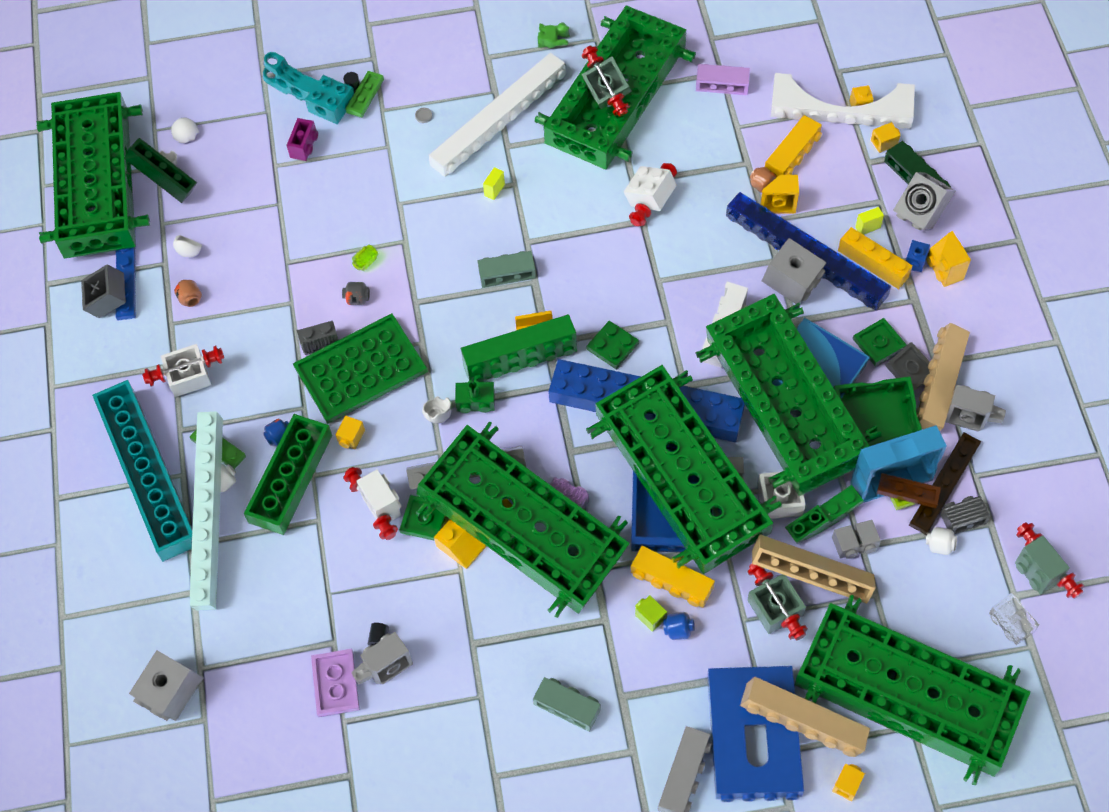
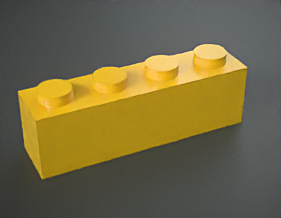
M803 115L767 159L765 167L776 174V177L792 174L794 167L801 163L804 154H808L812 149L813 143L818 142L821 138L822 124Z
M850 227L840 239L838 247L840 253L898 290L909 278L913 265L854 228Z
M641 546L631 564V573L638 580L644 579L657 589L663 588L669 591V594L673 597H681L694 607L700 606L704 608L714 588L715 580L684 565L678 569L677 562H673V560L644 546Z

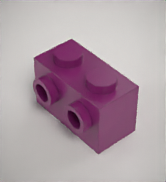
M297 118L286 145L290 158L307 161L308 156L312 154L314 141L318 139V131L314 121Z

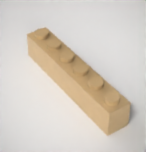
M951 322L945 327H941L938 331V342L933 348L934 356L928 365L930 374L924 380V391L919 397L920 405L916 413L922 429L936 425L939 431L944 428L970 332Z
M761 534L752 549V564L846 597L854 595L853 599L858 600L860 598L866 604L876 589L875 577L872 573Z
M754 677L746 684L740 706L746 708L748 712L762 715L770 722L780 723L790 731H798L808 739L824 743L828 748H836L843 751L846 756L856 757L865 751L870 731L869 727L757 677Z

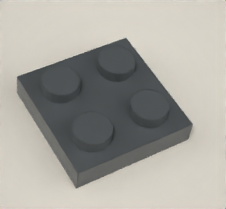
M912 342L885 364L887 369L896 378L911 376L914 391L924 382L926 376L930 374V369H928L930 361Z

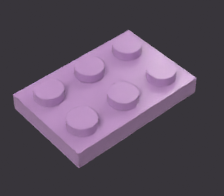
M346 649L311 655L317 716L323 717L360 710L357 682L351 673L355 670L353 650Z

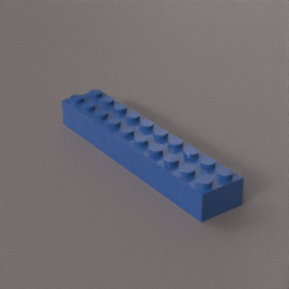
M558 359L548 391L549 402L596 412L595 403L641 376ZM688 386L679 388L714 438L737 442L745 406L740 397ZM648 412L644 417L647 420H653L656 415Z

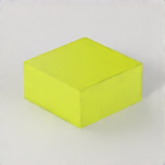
M495 167L492 169L483 182L485 197L495 200L505 185L504 171Z
M876 207L858 214L856 230L864 235L881 228L884 215L880 208Z

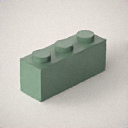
M520 251L514 254H503L497 257H485L477 260L482 288L536 279L531 251Z
M544 677L533 697V705L590 732L601 711V704L598 703L597 699L592 696L585 697L573 687L566 688L555 678L548 679Z

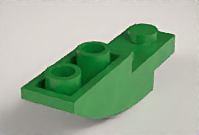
M850 485L821 506L817 505L787 525L785 529L796 544L838 523L848 516L847 513L864 503L855 488Z

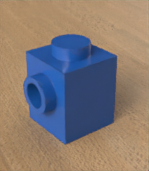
M912 240L906 257V262L913 265L912 271L922 272L930 244Z

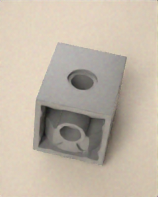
M916 172L893 211L897 213L896 216L901 220L911 221L912 226L920 231L922 229H933L956 191L925 172Z
M788 238L769 263L761 281L793 303H801L802 300L806 301L813 288H816L821 281V277L825 273L823 268L826 262Z
M156 650L130 690L129 695L134 697V703L146 708L157 717L166 721L169 718L176 721L203 677Z

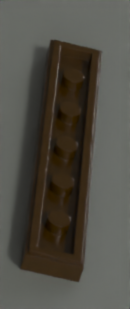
M963 432L933 483V486L941 487L937 507L932 508L920 505L909 523L910 527L925 535L928 534L981 443L980 440Z

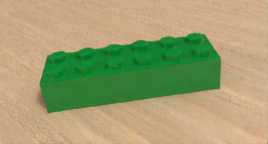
M568 314L460 347L463 366L469 381L472 380L474 382V380H477L478 382H483L490 378H499L506 373L517 372L522 368L534 367L538 363L553 361L564 355L569 356L577 352L576 330Z
M293 414L244 512V516L249 524L281 535L285 534L332 438L329 425Z

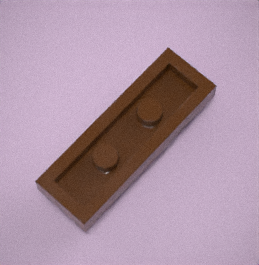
M881 473L877 494L936 508L941 487Z

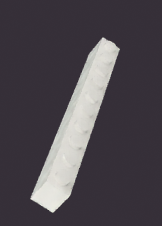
M550 52L428 155L430 166L444 177L454 172L456 167L465 162L474 152H477L484 143L490 141L497 132L502 131L510 121L515 120L517 115L526 110L532 102L538 100L558 80L563 79L566 74L565 62Z

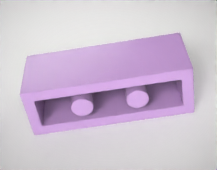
M698 64L696 91L747 95L750 68Z

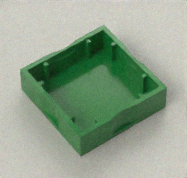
M911 376L885 379L875 383L860 382L835 385L833 387L840 399V393H845L841 401L861 433L875 425L877 426V431L881 432L882 437L868 442L869 446L922 430L916 413V400Z

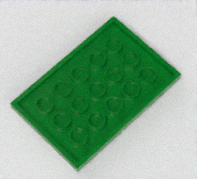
M393 313L293 363L294 369L327 424L428 372L427 367Z

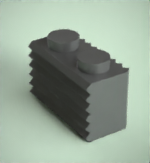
M333 320L297 330L304 355L311 352L314 353V351L316 352L339 340Z
M968 496L957 504L955 502L947 503L940 514L947 529L953 530L954 534L982 526L983 524L985 525L990 519V514L981 496L975 498Z

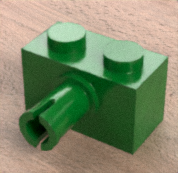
M470 380L468 382L456 383L455 405L457 412L469 413L471 411H480L487 413L495 411L494 382H478L477 380L472 382Z

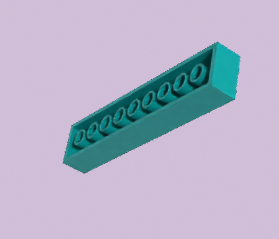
M129 380L93 394L97 409L159 558L164 562L192 549L193 528Z

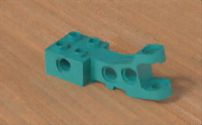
M276 52L265 54L263 80L267 84L286 95L289 93L295 96L300 101L305 100L309 113L334 124L340 122L346 114V107L354 95L353 87L325 75L318 81L290 66L285 57ZM273 58L277 60V63L272 65L268 63V60ZM272 72L276 77L269 78L267 73Z

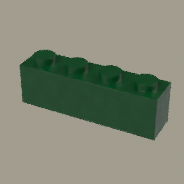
M140 137L132 144L124 157L127 162L180 203L184 202L197 184L194 179Z
M903 140L886 151L884 162L907 184L910 183L916 172H925L951 188L948 181L944 180L934 168H931Z

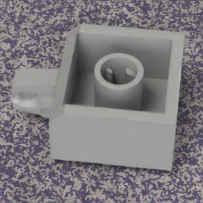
M956 385L945 422L978 432L984 429L987 421L1002 424L1006 410L993 405L996 395H992L987 391L974 390L965 385Z
M393 632L392 634L384 635L380 642L374 646L366 647L363 653L360 654L363 662L351 673L359 685L372 678L376 684L383 685L413 665V661L407 647L397 633Z

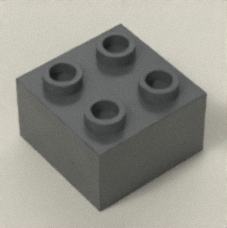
M106 264L81 280L83 311L100 319L126 303L124 273Z

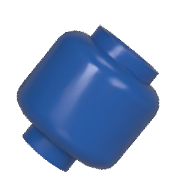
M276 419L264 427L265 432H263V435L270 446H278L289 424L288 421L283 422L281 419Z
M686 612L670 613L663 622L664 633L672 640L688 639L691 631L695 630L694 619H690Z

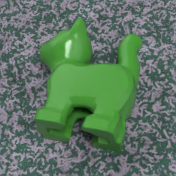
M564 22L556 26L539 24L538 48H554L569 44L566 39L558 40V36L570 37L569 27Z

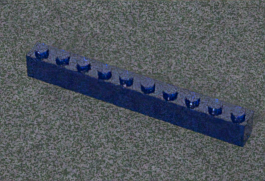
M739 192L727 205L726 217L730 221L738 223L746 231L757 235L760 240L771 244L776 250H780L788 238L825 261L826 264L823 268L825 273L821 278L830 281L835 287L841 288L851 297L857 298L865 306L877 311L889 296L891 285L743 193Z

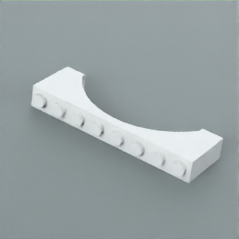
M775 73L770 117L799 120L805 115L815 121L866 126H883L892 122L896 128L911 129L914 118L915 84L897 83L896 88L892 92L869 104L852 107L837 106L825 103L809 95L797 85L792 78V74Z

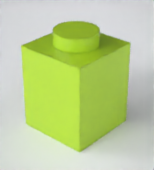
M650 595L646 599L642 598L635 606V616L652 632L664 622V619H667V611Z

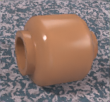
M757 167L750 175L751 186L762 193V190L777 177L768 168Z
M181 280L174 289L179 303L183 306L193 307L197 305L202 296L198 285L193 280Z

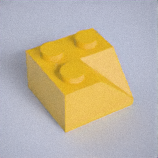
M953 231L929 249L926 258L928 265L933 268L937 280L941 281L944 287L964 280L971 261Z

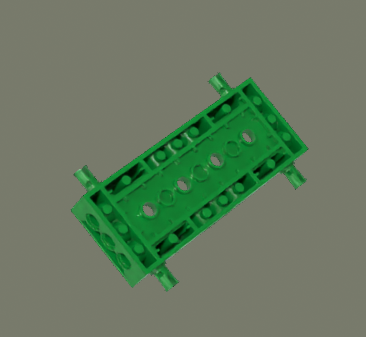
M627 5L615 21L607 16H604V19L601 20L600 26L608 28L609 31L598 45L596 54L598 57L602 56L603 61L613 57L624 78L628 80L626 82L632 92L625 95L622 99L624 104L628 103L630 106L627 109L628 112L619 117L613 114V105L603 109L599 107L581 75L590 70L587 67V62L552 115L549 117L538 112V116L535 117V123H539L544 127V143L605 170L615 156L629 162L633 152L621 148L678 58L681 57L692 63L696 57V52L685 49L687 29ZM637 55H643L644 57H642V58H637L636 56H637ZM592 127V128H595L596 130L593 131V132H590V131L587 130V129Z
M121 92L52 102V118L50 120L36 121L38 132L52 129L55 230L39 232V240L41 244L55 241L64 259L136 247L135 228L150 226L148 214L134 217L131 164L124 159L130 148L128 117L142 116L143 109L141 104L127 107ZM93 151L92 154L86 155L87 152ZM89 179H94L93 182L86 183ZM96 207L93 211H88L89 208Z
M774 293L707 325L706 334L710 346L696 351L695 354L699 358L700 363L713 356L718 358L784 471L768 477L773 489L790 482L798 496H801L854 470L861 449L870 447L868 442L880 438L882 435L880 431H877L876 425L861 433L791 321L792 318L804 314L803 308H800V303L798 302L784 309ZM762 349L764 354L758 356L754 354V351ZM780 379L783 383L780 386H775L772 384V381ZM793 410H799L802 414L799 417H793L790 413ZM817 441L821 446L813 449L810 447V443Z
M660 365L595 403L596 416L599 422L586 428V431L590 434L592 440L603 432H608L686 548V550L672 557L673 562L679 561L677 568L679 569L686 563L694 560L704 575L756 543L760 534L764 536L771 534L773 521L768 514L782 507L780 501L774 503L777 499L776 495L762 504L758 502L679 389L693 381L692 376H688V371L685 370L672 379L664 366ZM648 412L656 415L653 420H647L644 416ZM671 443L675 444L677 450L670 452L666 449V446ZM695 475L699 478V482L692 484L688 481V478ZM713 508H719L722 514L716 517L710 511Z
M488 422L481 433L466 425L418 484L416 495L425 500V502L416 511V514L420 516L427 510L423 516V520L426 521L434 509H437L556 597V600L547 611L551 613L558 607L554 617L558 618L566 606L579 614L630 544L619 535L628 524L627 520L618 526L617 524L621 518L618 515L611 526L607 527L489 441L499 430L495 426L489 431L492 422ZM471 475H478L481 481L474 484L469 480V477ZM510 499L513 502V506L510 508L504 507L502 500ZM538 522L543 523L546 530L543 532L537 531L535 524ZM576 547L579 554L571 556L568 553V548Z
M854 595L849 596L845 608L830 602L795 681V686L807 691L804 699L808 701L811 699V702L816 704L818 698L821 697L969 765L963 780L967 782L971 774H973L971 785H977L981 771L995 777L1002 768L1030 695V691L1015 685L1021 670L1018 668L1014 675L1011 676L1013 665H1008L1004 678L1001 679L857 615L856 613L862 600L858 598L856 603L852 605ZM855 653L858 655L859 660L851 662L847 655ZM895 671L899 678L891 680L887 676V672ZM935 689L938 691L939 697L931 698L927 691ZM970 707L977 708L980 716H971L968 709Z

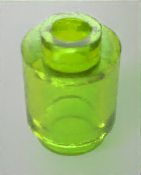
M370 244L363 246L352 257V265L357 270L365 271L377 259L378 251Z

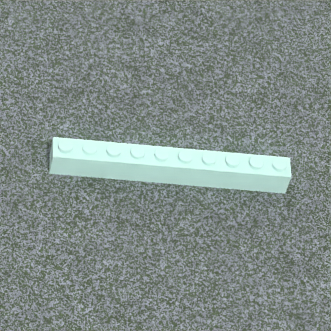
M217 411L197 412L189 604L196 611L216 610L223 436V418Z

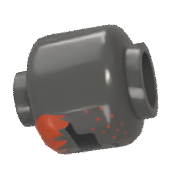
M348 282L346 288H342V298L346 299L348 305L362 306L366 301H369L370 289L366 287L364 282Z

